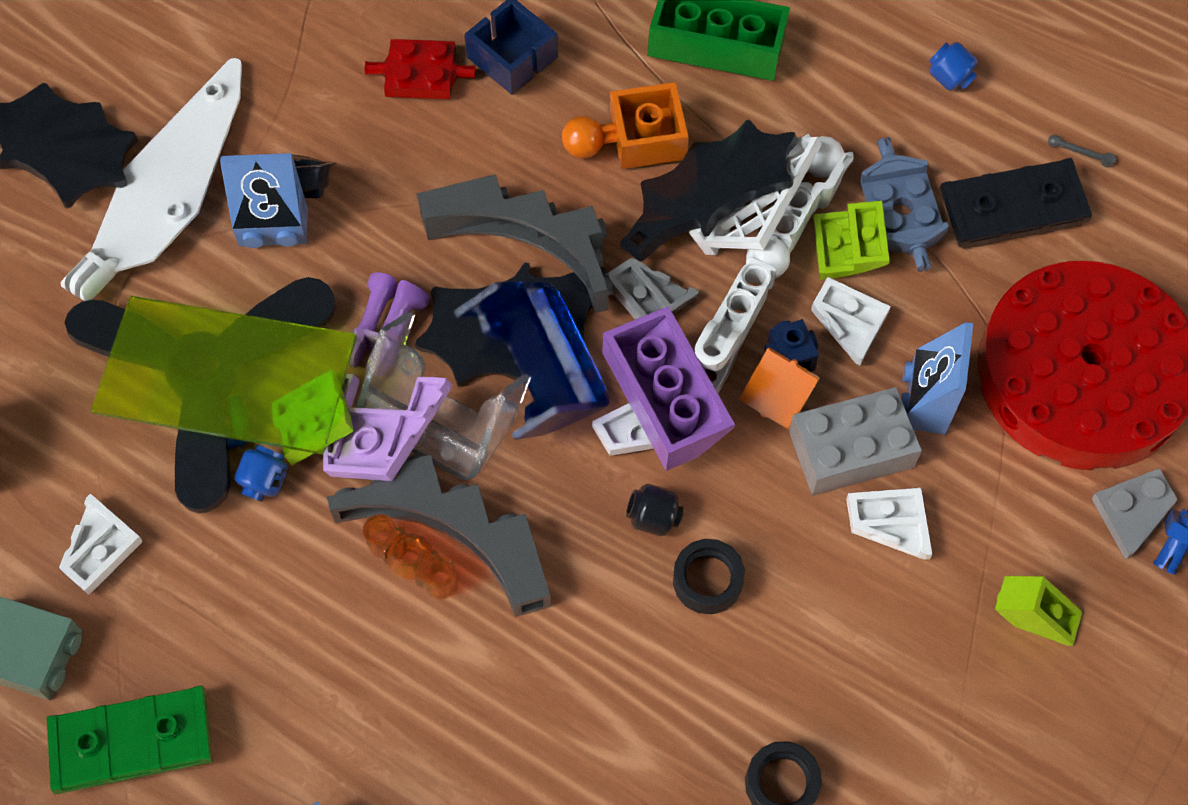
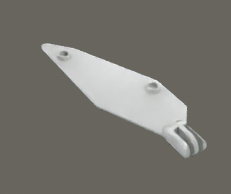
M232 58L228 60L124 168L123 172L127 180V186L123 188L116 187L91 251L61 281V287L83 301L94 299L118 271L154 262L199 214L241 98L242 63L239 59Z

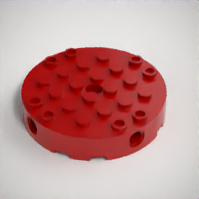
M1067 261L1042 267L1013 284L997 303L979 345L977 370L980 372L983 397L1000 426L1022 447L1039 457L1042 454L1061 462V466L1090 471L1093 468L1113 467V469L1132 465L1144 460L1163 447L1188 416V318L1165 291L1143 276L1128 269L1096 261Z

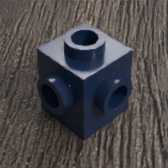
M803 319L795 322L783 321L770 329L767 344L764 345L765 352L770 347L790 360L797 359L798 365L808 371H815L819 357L817 352L818 341L813 330L808 331Z

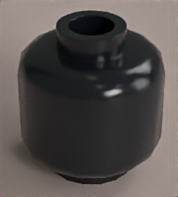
M645 484L639 490L634 489L626 510V517L631 519L634 529L657 536L668 534L672 527L677 528L683 516V506L678 505V496L675 491L653 484Z

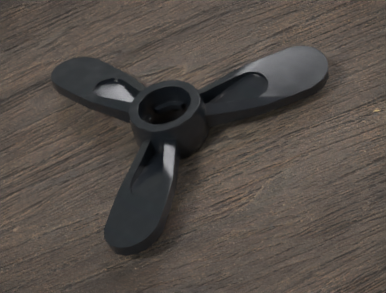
M306 277L293 281L258 303L219 337L212 333L197 332L186 335L178 340L136 314L108 302L94 299L82 301L73 306L67 313L64 323L69 338L77 345L117 361L165 373L170 388L183 401L175 449V492L179 502L189 511L207 513L218 508L223 503L230 489L229 440L221 403L229 398L237 387L238 368L280 352L309 336L333 317L336 304L334 294L326 283L320 279ZM205 356L219 359L221 366L207 380L190 382L184 379L183 371L195 359Z

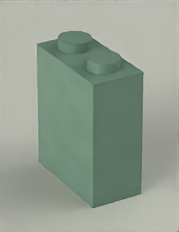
M0 597V685L50 701L54 691H58L65 680V667L70 656L75 655L81 645L82 630L70 618Z

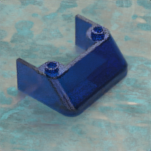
M495 282L454 311L457 317H478L480 328L487 337L496 341H506L534 401L525 406L524 420L526 424L512 433L515 440L547 435L593 415L609 405L610 397L561 294L552 284L548 282Z

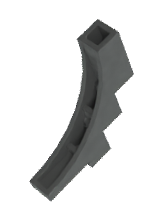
M431 454L407 457L398 471V477L394 478L393 481L374 480L368 486L358 489L353 487L338 490L335 495L327 497L330 512L335 523L363 518H393L425 525L455 539L470 549L491 570L505 591L515 617L551 607L549 589L526 514H505L497 518L496 522L489 523L478 484L471 486L469 484H459L452 487L449 492H441Z

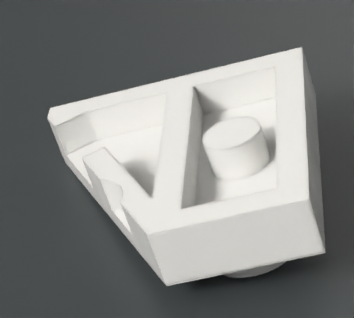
M91 494L86 497L84 502L86 509L80 525H75L71 536V545L65 551L59 566L61 571L88 595L143 542L140 536Z

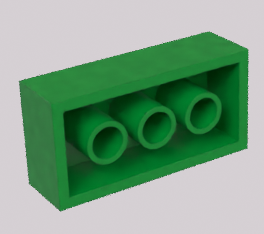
M658 0L649 28L647 56L774 81L786 34L790 7L755 0Z

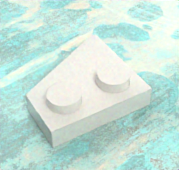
M827 277L812 304L811 311L856 364L861 365L891 306Z
M921 488L848 493L846 500L851 533L924 560L931 558L932 549Z

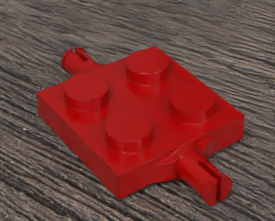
M391 39L389 54L385 61H365L364 66L365 75H384L385 97L450 99L451 88L456 78H476V65L456 64L455 41Z

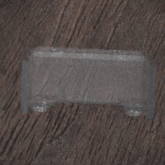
M407 312L380 329L356 408L408 409L417 377H423L425 371L422 356L416 350L405 345L415 314ZM527 374L522 375L502 390L498 396L486 400L479 412L446 396L411 452L422 456L431 454L434 465L460 479L469 480L474 478L484 469L514 424L531 377Z

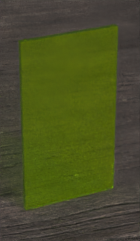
M130 296L90 411L92 414L324 455L354 345L357 342V336L355 333Z

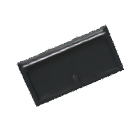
M1072 158L1034 166H1024L993 174L988 173L952 182H942L939 187L958 246L963 249L1081 226L1082 223L1089 222L1092 217V212Z

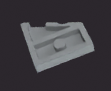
M1160 468L1096 492L1091 498L1125 560L1131 558L1178 500Z

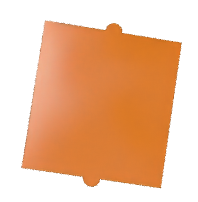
M768 347L739 400L760 412L762 418L768 417L789 430L793 414L800 413L820 377L798 365L797 359L790 360Z

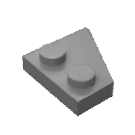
M634 258L628 259L607 273L612 283L613 294L634 319L667 306L675 314L696 300L699 294L692 287L686 290L670 282V276L660 271H653L646 264Z

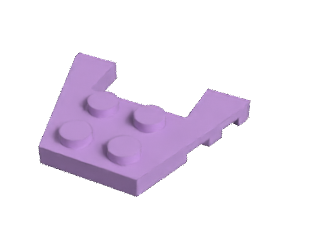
M335 373L348 405L354 431L324 448L323 471L330 477L393 481L450 392L452 384L447 378L417 377L407 410L352 408L360 380L354 374Z

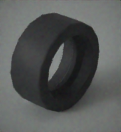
M702 539L690 543L681 550L674 565L673 586L677 597L687 608L697 613L716 614L727 610L737 601L744 584L745 568L740 555L732 546L720 540ZM702 557H711L724 562L731 575L730 584L727 589L720 595L713 597L702 596L694 592L686 578L687 570L693 561Z
M790 741L773 742L762 747L752 757L745 776L746 794L752 805H814L822 786L821 770L815 757L803 746ZM775 759H788L794 761L802 768L806 776V788L804 794L797 801L790 804H779L771 801L764 794L760 786V775L768 762Z

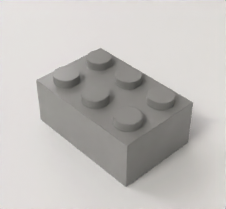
M896 387L793 414L789 429L792 443L812 496L915 468L922 451Z

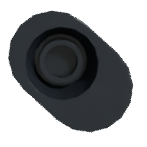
M292 154L304 197L321 198L324 188L329 184L330 166L337 164V162L321 161L303 155Z

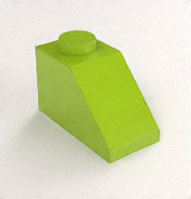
M1005 576L995 610L1014 627L1070 646L1074 644L1082 611L1044 576Z

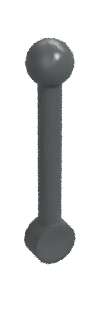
M1051 135L1048 138L1049 146L1054 148L1060 146L1097 159L1105 167H1112L1116 162V157L1112 153L1103 155L1063 141L1058 135Z

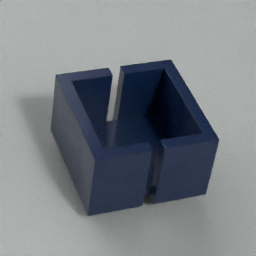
M506 0L491 12V23L485 17L464 34L467 58L511 95L533 78V71L537 74L558 58V33L517 0Z

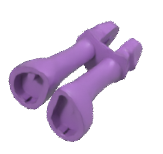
M375 272L371 273L368 279L367 288L371 292L363 318L359 326L354 328L352 339L347 343L345 363L356 368L362 361L367 349L371 350L366 371L377 375L390 360L389 355L395 350L394 345L407 314L410 310L423 311L429 304L430 296L424 290L406 280H400L398 284L394 277L385 273ZM394 297L380 333L375 332L387 302Z

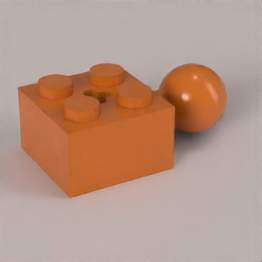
M676 82L610 91L611 123L600 125L594 118L582 115L570 119L562 130L561 139L565 150L573 157L580 159L594 156L600 151L603 144L616 142L621 169L681 161L685 158L688 151L689 137Z

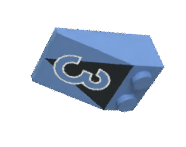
M292 153L221 156L220 163L231 224L238 245L258 248L262 245L291 247L296 244H307L308 208Z
M965 322L916 349L912 362H905L902 382L908 383L907 393H901L900 398L913 430L946 434L966 390L973 323Z

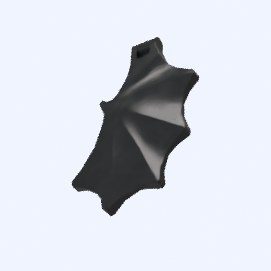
M42 83L10 103H0V148L2 149L0 169L19 168L35 175L52 188L65 208H71L82 195L95 188H123L127 186V180L123 172L125 154L138 142V139L134 132L122 131L110 125L105 118L100 102L81 104L67 102L57 96L48 84Z
M749 119L736 132L722 141L693 143L685 158L674 170L641 182L643 214L636 221L630 232L621 240L620 247L636 260L643 261L658 247L679 234L701 228L704 237H707L721 218L743 204L772 192L791 188L794 182L787 172L786 159L789 152L797 145L798 139L795 132L777 135L763 133Z
M525 262L514 277L501 283L477 289L432 288L431 297L434 304L432 322L427 331L417 338L415 346L417 350L436 355L452 370L458 387H463L474 378L488 374L503 375L521 382L536 364L550 356L560 354L581 355L584 353L585 321L593 305L585 284L574 272L560 277L532 276L529 272L530 263ZM604 266L603 268H600L602 275L608 273Z

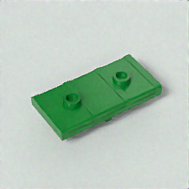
M203 685L110 705L105 704L61 715H51L46 718L50 788L55 795L213 762L206 692Z

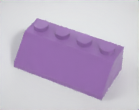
M669 306L603 333L602 353L665 471L699 457L735 427L732 418Z

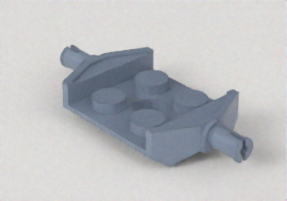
M883 137L877 141L882 159L864 170L861 174L860 184L866 202L882 201L888 252L913 255L917 271L922 272L924 268L925 272L932 268L926 251L927 248L936 245L946 236L949 225L948 222L943 223L926 173L928 162L901 155L897 156L894 152L891 138L886 137L884 140ZM904 205L909 208L911 213L901 215L895 212L893 207Z

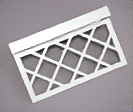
M797 137V145L789 152L786 165L787 172L789 174L792 173L791 177L794 182L791 188L775 191L758 199L755 198L745 207H743V204L721 218L707 237H704L701 228L690 230L689 234L705 255H716L720 248L764 250L822 145L818 137ZM802 149H805L803 154L791 160L790 157L792 155H794ZM777 199L773 207L762 212L761 208ZM757 212L758 216L741 225L740 221ZM736 225L737 229L729 233L731 227ZM762 226L757 237L746 236L747 234Z

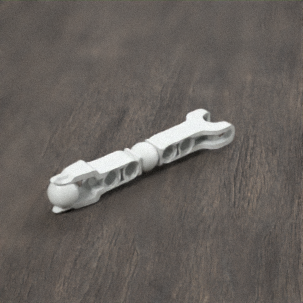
M818 137L822 145L807 171L814 177L828 178L825 183L817 182L814 186L809 182L800 183L764 250L748 249L746 265L740 270L714 318L707 323L696 343L695 354L703 369L706 368L716 372L717 379L711 383L717 393L721 390L731 372L738 352L766 301L768 290L772 289L775 279L779 278L787 270L790 263V252L794 249L808 221L817 208L824 209L829 206L841 183L843 174L853 162V152L844 153L841 144L832 137ZM802 149L799 152L795 153L791 157V160L803 154L805 149ZM748 283H755V284H758L759 286H752V285H750V284H748ZM739 309L745 313H737L733 310Z

